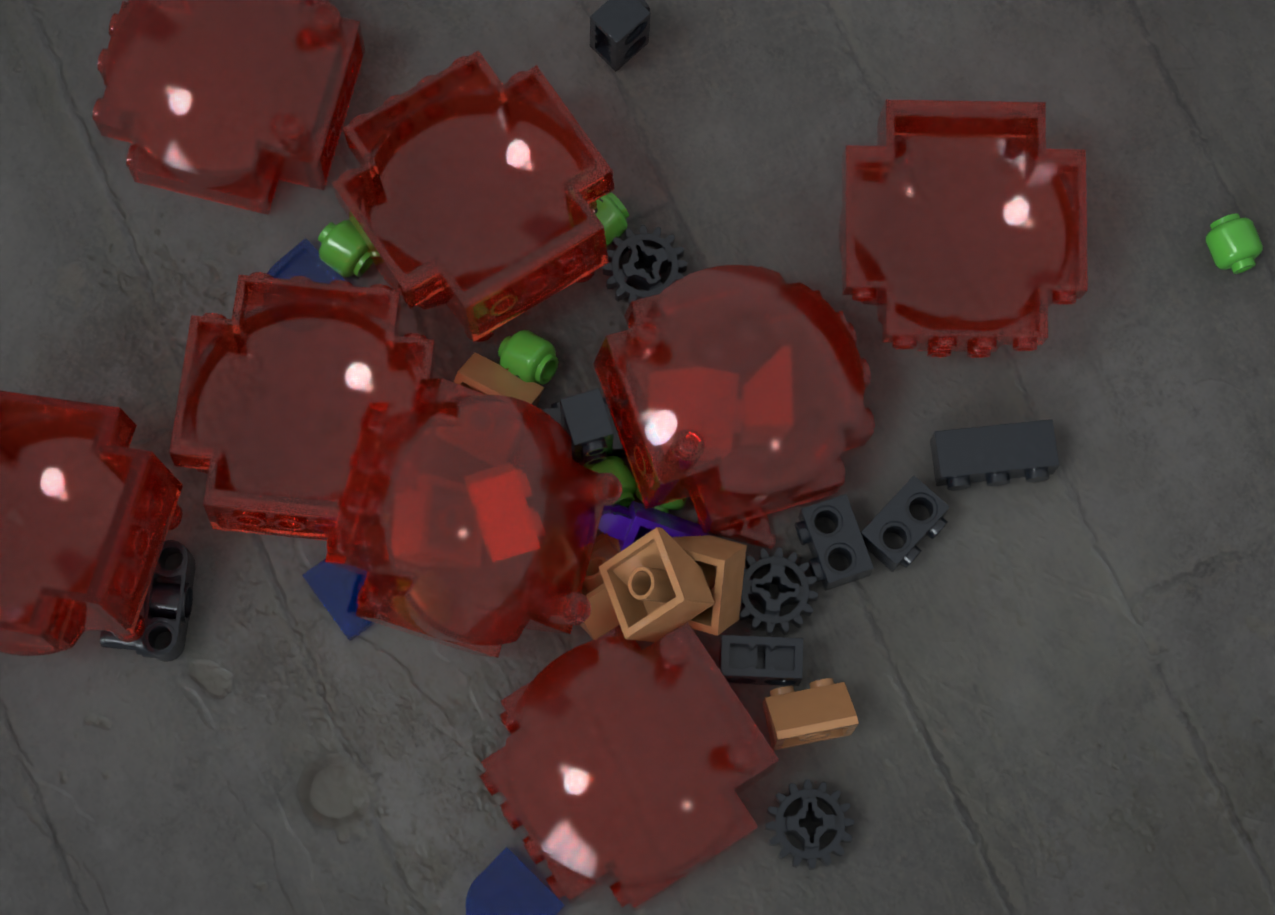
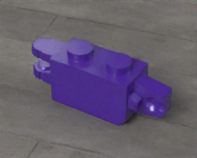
M607 501L605 503L601 502V505L595 508L596 512L594 514L598 524L597 528L600 529V532L607 533L608 536L618 539L621 551L656 527L663 528L671 537L710 535L705 526L635 501L631 502L629 508L618 504L612 505L611 502L607 503Z

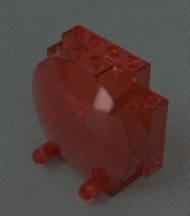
M331 0L122 1L119 14L114 13L110 20L109 35L111 39L108 48H103L98 58L97 69L100 71L106 89L103 98H98L95 102L93 120L102 136L134 143L128 150L126 166L129 167L135 182L269 215L279 180L324 191L365 54L360 21L340 17L339 10L331 4Z
M478 50L469 56L459 57L450 67L436 75L424 77L417 86L401 95L391 96L382 106L368 114L356 116L347 126L343 127L348 147L361 167L345 171L332 185L339 204L365 241L372 261L379 273L402 296L410 309L418 306L426 310L446 304L458 318L465 329L466 335L473 342L489 340L500 326L571 284L590 280L594 276L595 270L609 263L604 226L593 211L597 209V199L615 189L613 171L537 65L528 71H520L514 74L507 83L502 84Z
M886 99L877 121V146L846 145L842 155V210L839 221L842 295H852V300L877 306L878 321L882 324V343H892L894 349H914L917 347V351H927V356L936 358L949 357L951 352H967V357L987 358L991 356V352H996L1001 345H1013V350L1015 351L1037 350V345H1042L1048 338V307L1052 304H1075L1077 302L1076 299H1081L1088 291L1086 150L1046 149V102Z
M723 265L691 273L665 288L660 294L632 301L624 315L629 330L605 337L593 365L645 508H652L691 496L704 533L836 494L844 484L846 475L844 464L839 456L843 451L865 445L874 434L875 422L873 414L863 404L864 391L870 384L871 372L867 361L860 357L856 347L857 336L853 325L846 321L843 311L835 312L829 303L822 298L819 290L813 291L801 282L787 284L779 272L763 268V266Z
M253 272L250 276L238 275L232 319H227L218 313H205L203 316L191 315L169 454L174 466L196 468L198 472L208 474L203 505L212 529L374 546L381 495L402 493L405 490L418 491L421 464L429 434L428 410L436 354L434 340L428 339L422 334L408 333L404 337L398 336L401 314L400 291L393 290V288L382 284H374L367 288L353 286V284L342 280H334L328 284L313 282V280L302 276H294L288 280L273 278L270 274L263 272Z
M443 378L420 379L419 386L415 389L412 397V410L391 402L369 403L360 421L361 433L356 450L350 457V473L345 490L341 493L338 500L339 513L334 530L330 533L327 540L328 552L325 563L366 576L365 583L358 593L356 617L474 655L494 658L499 657L502 644L517 641L524 629L571 634L573 625H580L585 622L590 616L591 604L581 592L604 506L614 504L622 494V484L618 478L612 473H598L573 461L571 437L550 415L520 399L500 395H484Z
M0 391V652L19 656H40L57 653L72 648L85 631H110L123 642L135 641L144 633L145 620L140 611L168 530L175 529L181 523L183 512L177 502L183 484L152 451L129 447L137 425L120 407Z
M688 622L643 650L636 640L625 639L621 626L618 625L598 639L576 646L549 663L534 680L500 701L504 712L498 716L511 736L506 739V744L503 748L481 761L485 772L480 774L479 777L491 796L499 793L504 800V803L500 804L501 811L512 829L522 828L527 836L522 840L523 846L535 865L542 861L551 874L545 880L558 900L565 896L571 904L611 877L615 883L609 886L614 897L621 907L629 904L634 912L754 833L758 828V825L737 794L774 771L779 759Z

